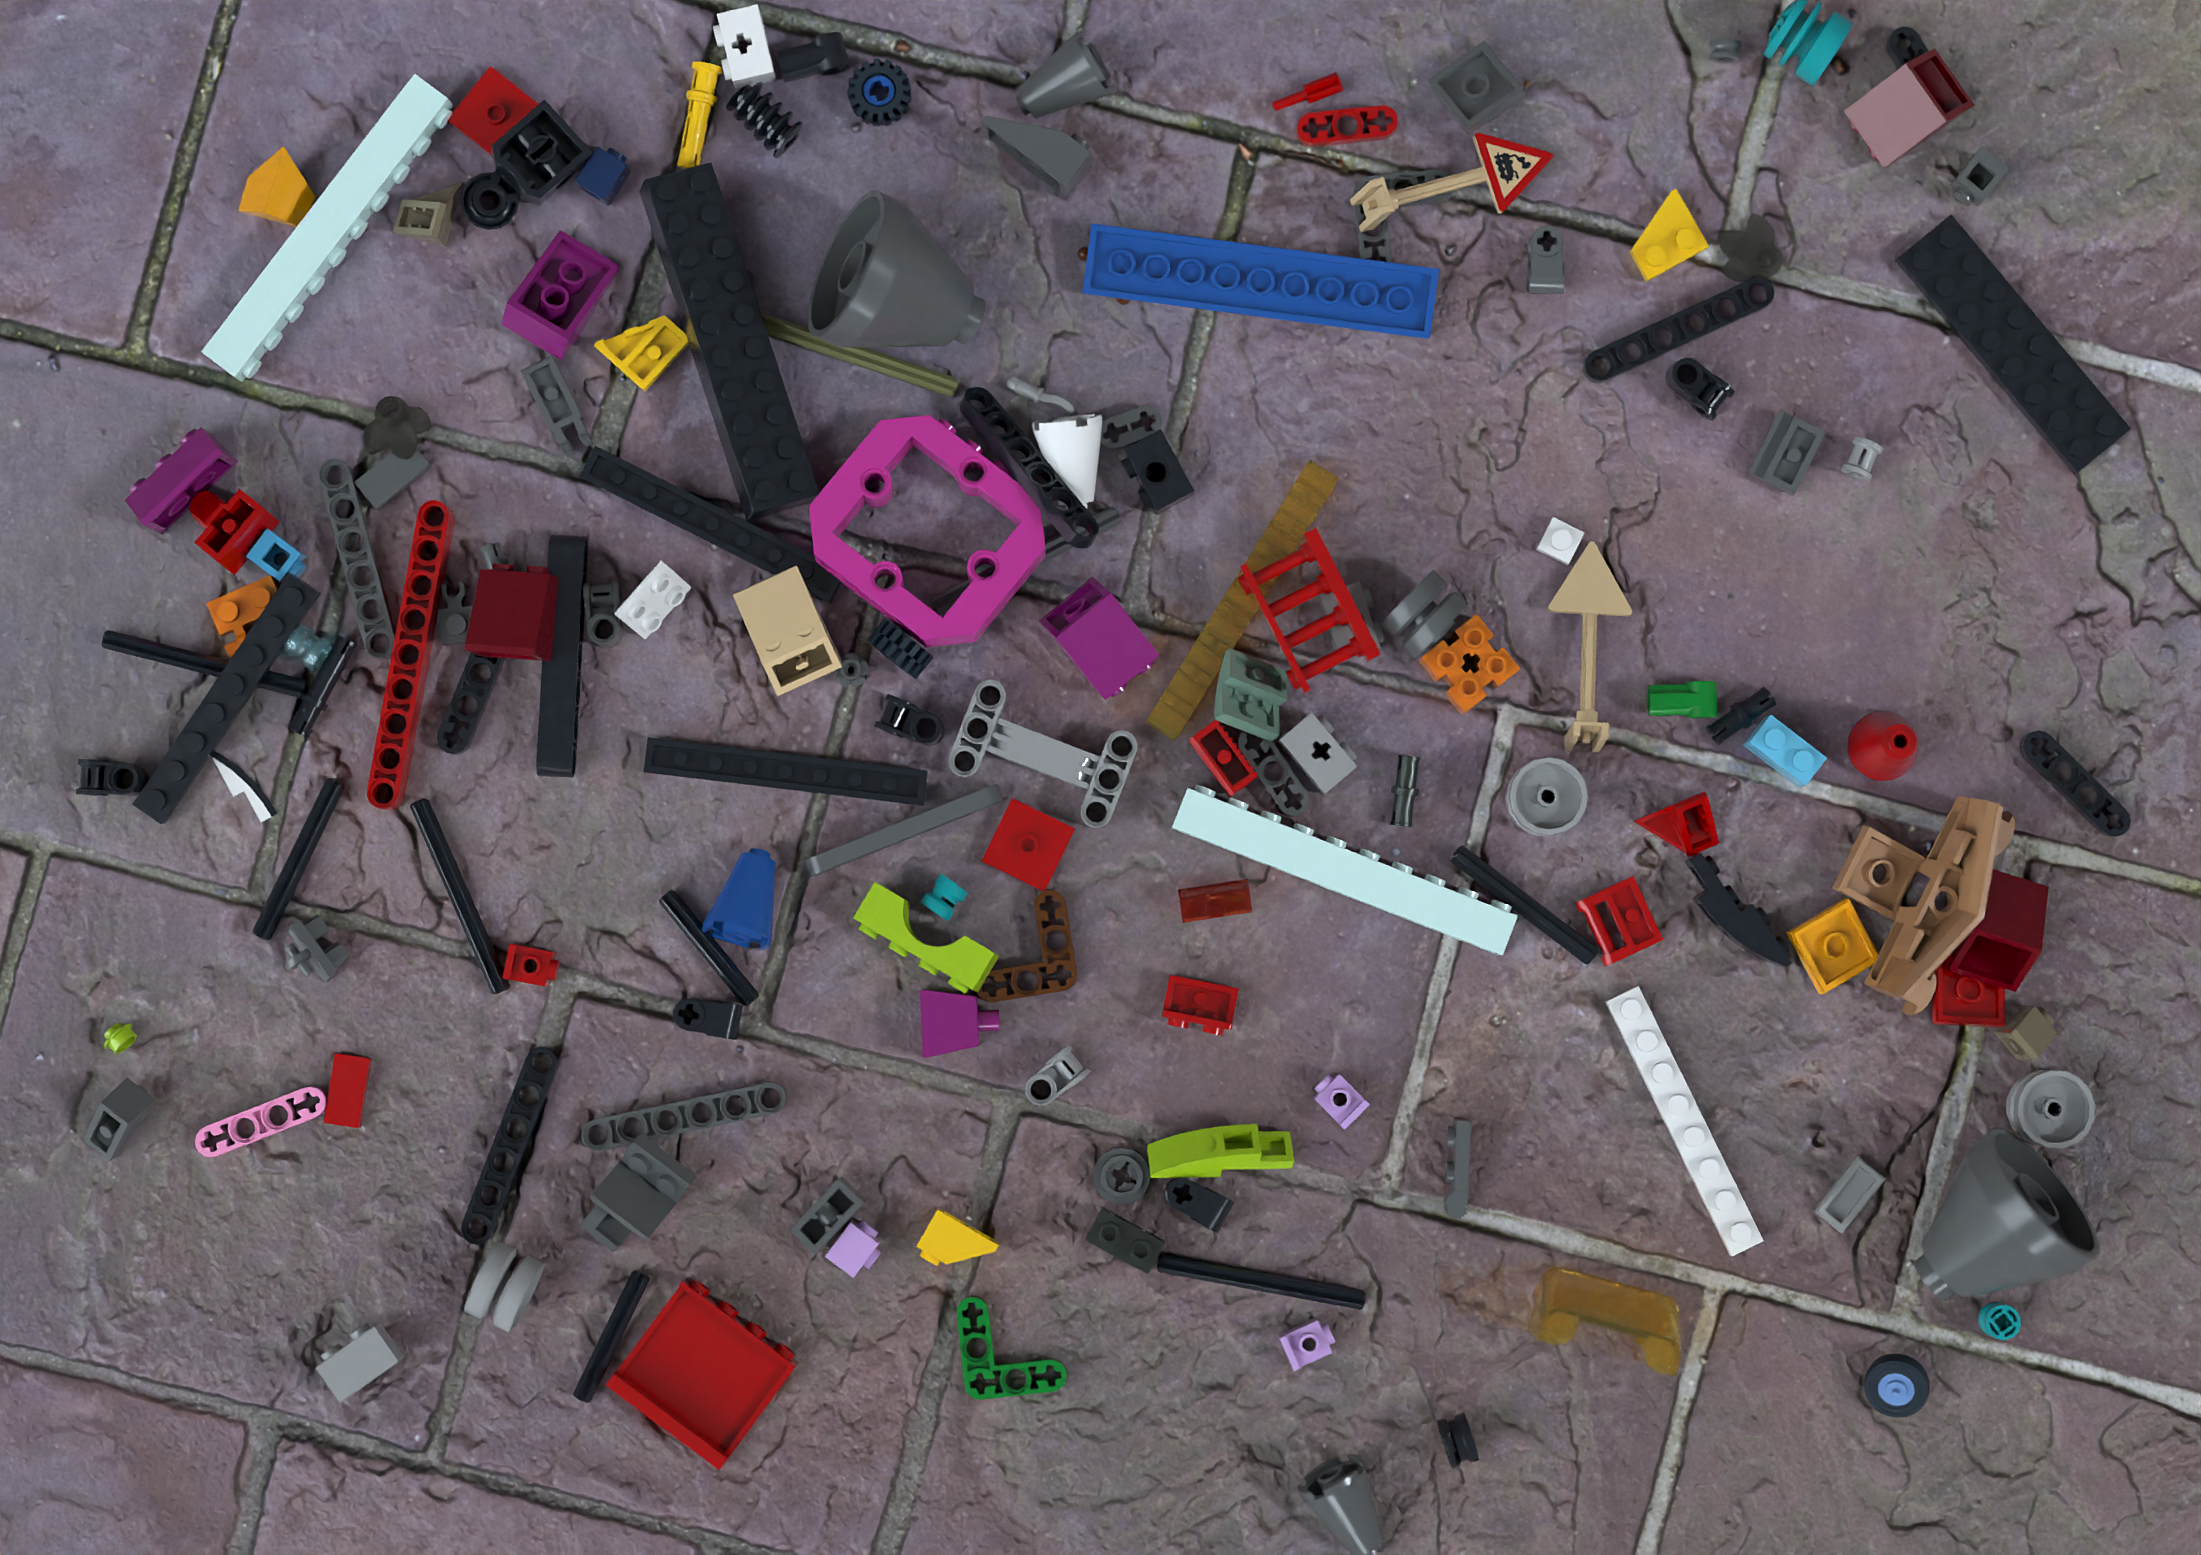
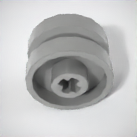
M1551 757L1533 760L1518 769L1508 782L1505 794L1507 812L1516 826L1528 834L1542 837L1563 833L1576 825L1586 810L1588 799L1586 783L1579 771L1566 761ZM1551 791L1553 794L1549 798L1552 800L1551 803L1542 801V792Z
M2037 1069L2024 1074L2012 1085L2007 1096L2006 1114L2011 1128L2021 1139L2036 1146L2065 1148L2077 1144L2088 1134L2095 1120V1102L2090 1089L2079 1077L2066 1071ZM2049 1104L2054 1105L2053 1113H2048Z
M499 1241L475 1278L465 1305V1312L478 1319H482L489 1315L497 1303L493 1314V1326L511 1333L521 1319L542 1276L545 1262L527 1255L520 1260L512 1272L517 1260V1249Z

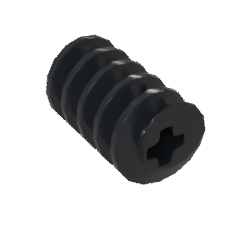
M761 81L753 86L750 84L745 85L730 98L726 109L728 111L735 110L734 117L738 121L745 120L744 127L748 131L755 129V139L757 141L765 139L763 145L765 149H775L773 156L774 158H779L794 144L803 123L798 121L790 125L789 121L793 113L789 111L780 115L779 111L783 103L779 101L771 106L769 102L773 93L770 91L761 96L759 94L763 87Z

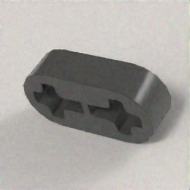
M1141 406L1107 418L1102 422L1100 444L1110 451L1126 448L1160 430L1162 425L1161 415L1153 407ZM1146 414L1148 418L1154 417L1156 422L1152 423V430L1147 432L1144 427L1132 430L1131 425L1139 423L1140 415ZM1113 425L1115 430L1125 427L1128 429V432L1119 435V442L1113 443L1111 439H1104L1103 437L1107 433V427Z

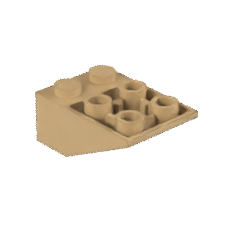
M797 565L733 594L777 696L842 667L839 653Z

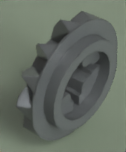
M1116 1148L1106 1152L1098 1160L1094 1169V1184L1097 1191L1104 1199L1114 1204L1125 1205L1135 1202L1143 1196L1150 1182V1171L1145 1159L1132 1149ZM1127 1161L1129 1162L1127 1167L1129 1168L1128 1175L1133 1180H1136V1183L1124 1181L1116 1191L1114 1190L1116 1177L1107 1170H1120Z

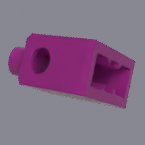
M920 990L922 1058L980 1046L979 1032L1000 1031L999 1010L978 1011V996Z

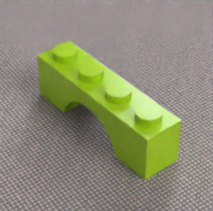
M874 882L853 919L861 923L858 929L875 940L879 934L891 941L888 947L905 958L909 952L921 959L918 966L936 976L939 970L951 977L948 984L966 994L969 988L978 992L999 955L965 935L947 946L934 947L924 944L917 938L911 928L909 921L910 902Z

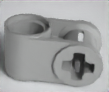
M1070 1044L1047 1061L1045 1066L1026 1082L1025 1095L1032 1104L1042 1106L1051 1103L1064 1091L1071 1089L1091 1072L1089 1067L1084 1068L1071 1052L1073 1047ZM1063 1060L1072 1069V1071L1074 1072L1073 1075L1065 1067V1065L1063 1064ZM1039 1079L1047 1081L1051 1087L1050 1095L1044 1100L1035 1099L1030 1090L1033 1082Z

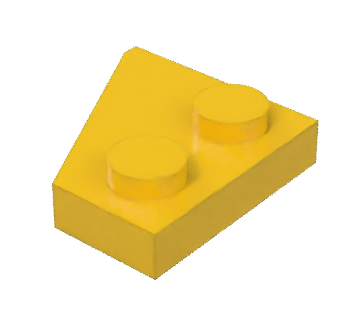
M1675 188L1669 193L1629 253L1647 283L1706 250L1709 245Z
M664 315L649 321L648 324L643 326H635L623 331L624 333L615 337L599 340L594 344V347L646 392L689 343L687 335Z

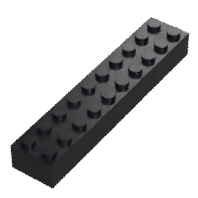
M712 162L645 179L639 190L685 334L687 335L746 521L812 503L818 496L819 490Z

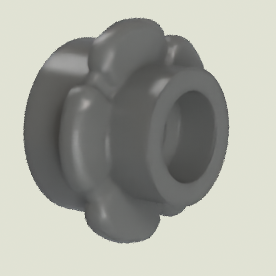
M856 653L845 654V657L840 658L842 667L835 670L837 673L836 679L843 686L851 685L852 687H858L864 683L865 675L869 672V666L866 660L860 658V655ZM853 667L855 669L854 673H849L848 668Z

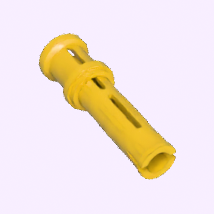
M693 61L691 65L694 73L691 89L686 91L685 96L689 106L677 167H682L683 169L700 165L710 108L717 102V97L714 95L717 78L723 71L722 67L714 64Z

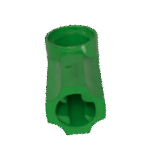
M1693 681L1685 682V685H1648L1646 695L1648 716L1686 715V718H1716L1717 682Z

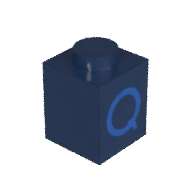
M597 146L576 178L575 183L581 190L609 207L631 173L625 164L627 158L613 148L609 147L607 151H604Z

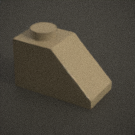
M2026 1005L2006 1022V1026L1994 1031L2016 1059L2027 1061L2037 1059L2057 1035V1032L2051 1026L2054 1024V1020L2049 1013L2042 1007L2037 1009L2035 1006Z

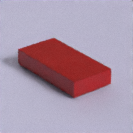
M335 1053L323 1123L361 1128L372 1058Z

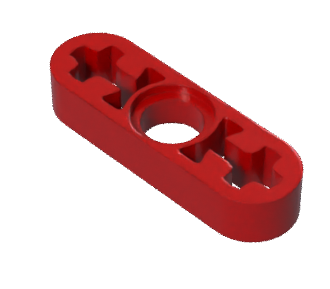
M1385 105L1311 112L1300 118L1296 134L1298 140L1307 147L1385 140L1394 134L1398 125V117L1391 107ZM1379 114H1383L1385 120L1391 121V123L1387 124L1385 131H1380L1378 125L1367 126L1368 133L1362 134V115L1367 116L1366 123L1376 121ZM1341 118H1352L1357 124L1356 132L1352 135L1341 134L1337 128V123ZM1326 119H1332L1331 132L1333 137H1327L1328 130L1318 131L1316 138H1310L1308 132H1303V129L1307 128L1308 122H1314L1315 126L1319 128L1327 126Z

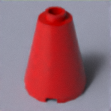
M1877 711L1862 717L1855 724L1848 736L1847 753L1852 765L1867 778L1874 781H1890L1901 777L1913 766L1918 754V739L1911 724L1902 716L1893 712Z

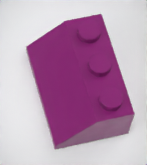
M202 427L198 430L193 429L181 439L180 444L182 446L172 455L169 453L163 456L155 464V472L147 479L141 478L130 488L129 493L131 495L125 501L145 527L163 534L190 508L191 501L198 493L208 491L238 462L209 431Z

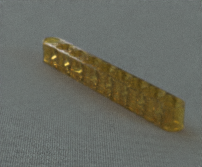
M1308 461L1245 563H1247L1251 573L1295 551L1303 538V534L1306 533L1338 482V476L1314 461ZM1241 570L1145 724L1174 742L1220 671L1225 652L1229 648L1233 649L1259 608L1253 593L1246 596L1237 577L1242 575ZM1278 576L1258 586L1264 599Z

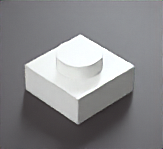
M1553 517L1536 550L1568 565L1584 532Z

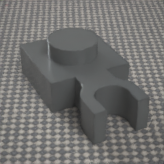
M459 582L460 593L456 597L449 595L447 584L441 585L442 596L448 604L447 609H438L442 645L465 643L473 607H464V600L467 596L465 582Z

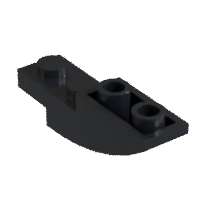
M1697 853L1684 861L1704 890L1692 899L1717 929L1745 951L1779 967H1787L1792 964L1788 957L1791 954V950L1781 936L1775 938L1768 926L1772 923L1766 912L1760 906L1755 908L1753 904H1747L1739 909L1736 905L1740 902L1737 894L1730 885L1723 886L1717 877L1720 870L1709 855L1704 857L1702 853Z

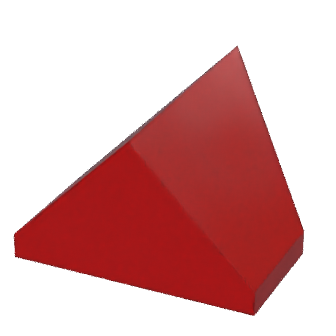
M1705 791L1633 821L1678 848L1687 857L1720 844L1709 799Z

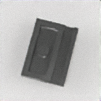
M1780 409L1747 474L1754 475L1762 479L1761 481L1793 496L1826 432Z

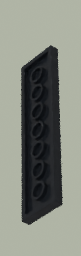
M1952 214L1895 260L2074 475L2131 429Z

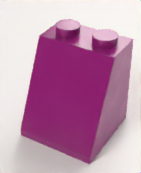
M1093 577L1039 620L1044 629L1104 700L1120 694L1126 688L1129 680L1137 674L1140 675L1147 672L1153 666L1154 660L1160 656L1111 592Z

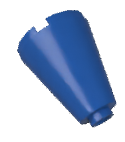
M750 848L749 852H743L740 855L703 922V932L712 929L711 936L718 940L749 948L750 942L760 943L758 949H769L772 942L776 864L774 860L770 859L771 854L769 852Z

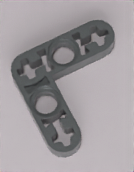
M1429 170L1367 176L1357 182L1353 196L1371 180L1384 177L1387 189H1394V186L1400 181H1407L1414 186L1419 184L1418 179H1424L1425 183L1436 178L1440 179L1451 175L1444 170ZM1454 190L1442 195H1435L1402 204L1398 208L1445 203L1451 198ZM1362 204L1354 205L1359 258L1371 260L1372 257L1371 246L1365 249L1363 243L1374 245L1384 241L1385 247L1378 246L1377 248L1379 259H1385V262L1392 263L1388 217L1381 222L1383 228L1381 234L1376 237H1369L1364 232H1360L1359 225L1366 220L1365 213H1360V209H1363Z

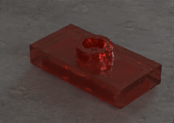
M1248 879L1178 889L1183 923L1252 912Z

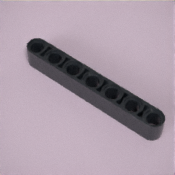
M550 536L548 574L558 577L552 659L551 662L542 661L536 759L538 776L573 778L575 775L585 616L583 584L587 581L588 564L587 536Z

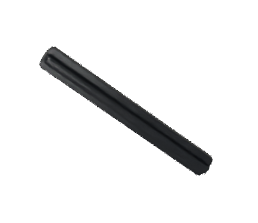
M333 778L326 779L253 928V934L264 940L272 938L345 789V785L342 782Z
M1461 845L1455 850L1450 858L1451 863L1505 904L1512 906L1514 911L1584 964H1589L1595 958L1598 948L1468 848Z

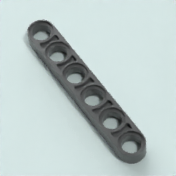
M330 459L320 467L319 480L363 644L370 656L386 660L391 658L396 630L358 489L354 483V474L351 467L345 462L338 459ZM334 466H341L345 471V479L339 485H331L327 480V473ZM345 499L351 500L354 504V513L347 519L339 518L336 513L337 504ZM352 533H358L363 538V546L357 552H349L345 547V540ZM366 566L372 571V580L366 586H359L354 580V573L358 568ZM370 600L378 601L382 608L380 616L374 620L367 619L363 614V607ZM378 634H386L391 641L390 648L384 653H376L372 648L373 638Z
M995 784L806 859L805 864L810 877H813L1004 801L998 784Z
M766 1082L597 1118L589 1121L583 1127L582 1140L587 1148L594 1151L632 1144L637 1137H629L623 1130L624 1122L630 1117L638 1118L643 1125L641 1134L649 1140L770 1115L781 1111L785 1107L787 1092L779 1083ZM766 1088H775L779 1091L781 1101L777 1107L768 1108L762 1103L761 1095ZM733 1095L742 1096L746 1101L745 1112L741 1115H733L727 1109V1101ZM699 1102L708 1104L712 1110L711 1118L705 1123L697 1122L692 1115L693 1107ZM663 1110H671L677 1116V1124L671 1130H664L658 1124V1116ZM597 1124L604 1126L608 1131L607 1141L602 1145H596L589 1139L590 1128Z

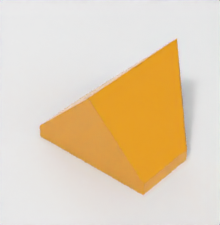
M284 146L247 178L238 211L297 227L314 205L316 196Z

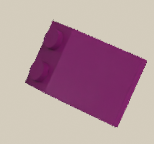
M560 230L507 302L501 325L562 360L581 334L617 274L620 265Z

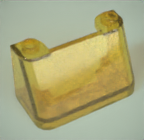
M1553 1267L1543 1273L1527 1332L1536 1340L1557 1345L1565 1344L1573 1338L1578 1321L1635 1336L1634 1342L1645 1349L1644 1357L1651 1369L1659 1373L1677 1376L1681 1360L1680 1317L1678 1306L1672 1298L1660 1293L1562 1267Z

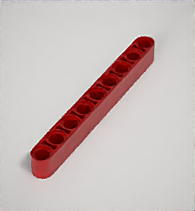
M437 500L425 502L419 508L367 786L369 802L374 807L383 810L398 808L405 797L438 609L441 601V585L444 584L454 530L455 516L453 511ZM436 509H442L444 512L443 522L438 526H430L428 520L430 513ZM430 543H435L438 547L437 556L431 561H425L422 557L423 548ZM422 578H429L432 583L431 590L428 594L419 596L416 592L417 582ZM422 612L425 616L424 626L421 629L412 630L410 627L411 616L414 613ZM415 646L419 651L418 660L414 664L407 665L404 662L403 654L407 648ZM409 681L413 687L412 694L406 699H400L397 695L398 685L401 682ZM402 715L406 720L405 730L402 733L394 734L391 730V722L394 717ZM391 750H396L400 756L399 764L395 768L389 769L384 763L385 755ZM389 784L393 789V798L388 803L383 804L378 798V791L383 785Z

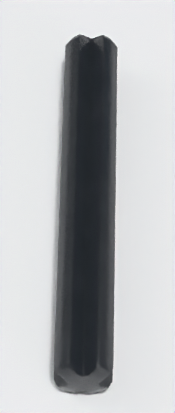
M674 890L664 894L659 900L661 906L742 1005L748 1006L759 997V993L711 934L708 931H702V923Z
M637 1270L631 1272L573 1392V1396L578 1400L586 1403L592 1400L650 1280L646 1274Z

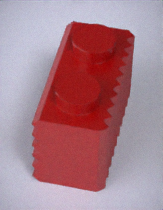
M1214 720L1192 736L1189 742L1227 795L1232 797L1257 778L1258 772H1253V766H1249V761L1244 760L1245 755L1240 754L1241 749H1236L1237 744L1232 743V738L1228 737V732H1224V726H1219L1220 721Z

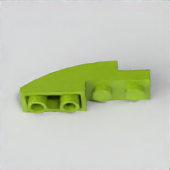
M1239 1124L1199 1129L1167 1137L1150 1143L1147 1146L1150 1178L1221 1177L1222 1170L1292 1169L1294 1164L1290 1131L1259 1132L1258 1124Z

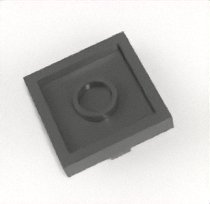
M1485 41L1427 80L1429 88L1468 135L1487 122L1490 123L1498 118L1500 113L1526 96L1525 89Z

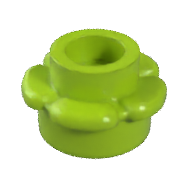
M118 1022L111 1026L104 1034V1037L107 1039L104 1043V1048L111 1049L116 1055L129 1048L137 1038V1034L131 1029L133 1025L131 1023L122 1025Z

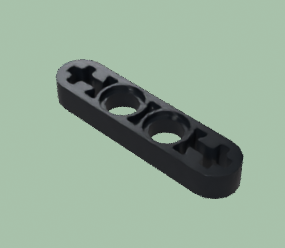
M473 653L470 654L437 735L438 745L446 753L462 754L471 745L506 658H498L496 664L486 658L478 657V655ZM478 664H486L491 672L488 681L482 684L474 682L471 675L473 668ZM471 696L477 702V710L471 716H463L459 712L458 704L463 697ZM453 716L461 721L471 722L469 729L461 726L459 737L463 738L462 744H455L453 748H450V741L445 738L447 733H454L458 726L457 723L451 722Z
M2034 731L2023 736L2019 746L2023 758L2099 833L2107 837H2116L2127 832L2131 823L2130 814L2051 735L2044 731ZM2031 739L2034 741L2042 739L2044 742L2041 747L2047 755H2053L2055 751L2058 756L2049 760L2044 767L2042 762L2048 759L2041 753L2032 754L2030 752L2033 747L2030 743ZM2060 761L2067 763L2071 768V776L2065 782L2057 780L2053 773L2054 766ZM2084 786L2093 788L2097 796L2095 803L2089 807L2081 804L2078 797L2079 791ZM2106 801L2108 805L2102 809L2109 815L2118 814L2120 816L2117 820V823L2120 825L2119 828L2111 827L2108 829L2106 826L2109 821L2103 813H2097L2094 816L2092 812L2101 808Z

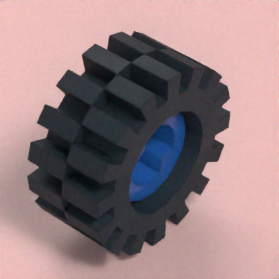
M879 58L874 59V62L870 64L868 61L862 63L863 67L860 69L857 67L853 71V78L850 77L848 82V98L857 117H861L862 121L866 124L871 122L876 127H880V124L884 123L885 126L892 125L891 121L893 120L898 122L902 119L901 115L907 113L909 102L911 103L912 98L911 87L906 73L902 72V68L899 65L894 66L892 61L887 59L885 62H880ZM880 84L883 89H889V95L885 100L877 101L876 96H870V91L874 85Z
M886 619L881 621L866 640L914 679L919 677L934 658Z

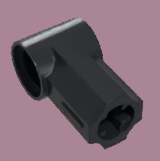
M841 32L825 33L812 39L811 43L776 52L785 83L817 74L822 76L835 75L851 67Z

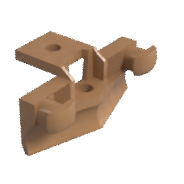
M1957 796L1927 858L1875 829L1863 825L1832 889L1894 922L1864 984L1884 995L1894 998L1898 996L1906 1002L1902 1008V1012L1905 1015H1916L1929 1004L1937 983L1934 970L1984 918L1994 857L2002 853L2011 841L2014 833L2015 818L2009 811L2003 812V806L1988 800ZM1878 864H1883L1886 869L1885 878L1881 882L1876 883L1872 875L1873 870ZM1916 871L1929 877L1930 880L1916 907L1899 906ZM1943 891L1947 896V904L1942 910H1937L1934 900L1936 895Z

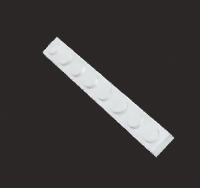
M1635 986L1605 1001L1729 1255L1734 1256L1763 1242L1764 1240L1639 986Z

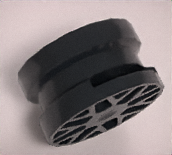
M1464 1412L1456 1414L1455 1419L1449 1421L1446 1418L1437 1420L1442 1443L1452 1469L1461 1466L1463 1461L1468 1460L1470 1463L1479 1461L1475 1441ZM1449 1433H1450V1435H1451V1439H1452L1454 1448H1455V1450H1456V1451H1454V1452H1453V1449H1452V1446H1451V1442H1450V1439H1449V1436H1448Z

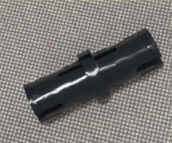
M1765 687L1760 688L1759 691L1741 704L1735 703L1730 706L1731 711L1711 725L1706 726L1709 735H1714L1711 738L1715 743L1720 745L1741 728H1749L1752 726L1751 721L1771 707H1774L1776 705L1775 699L1768 697L1771 693Z

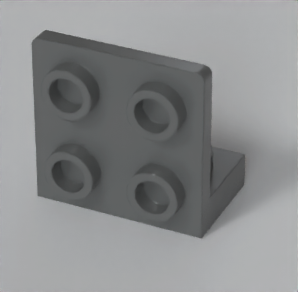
M640 1133L619 1163L590 1198L640 1238L648 1240L696 1178V1175Z

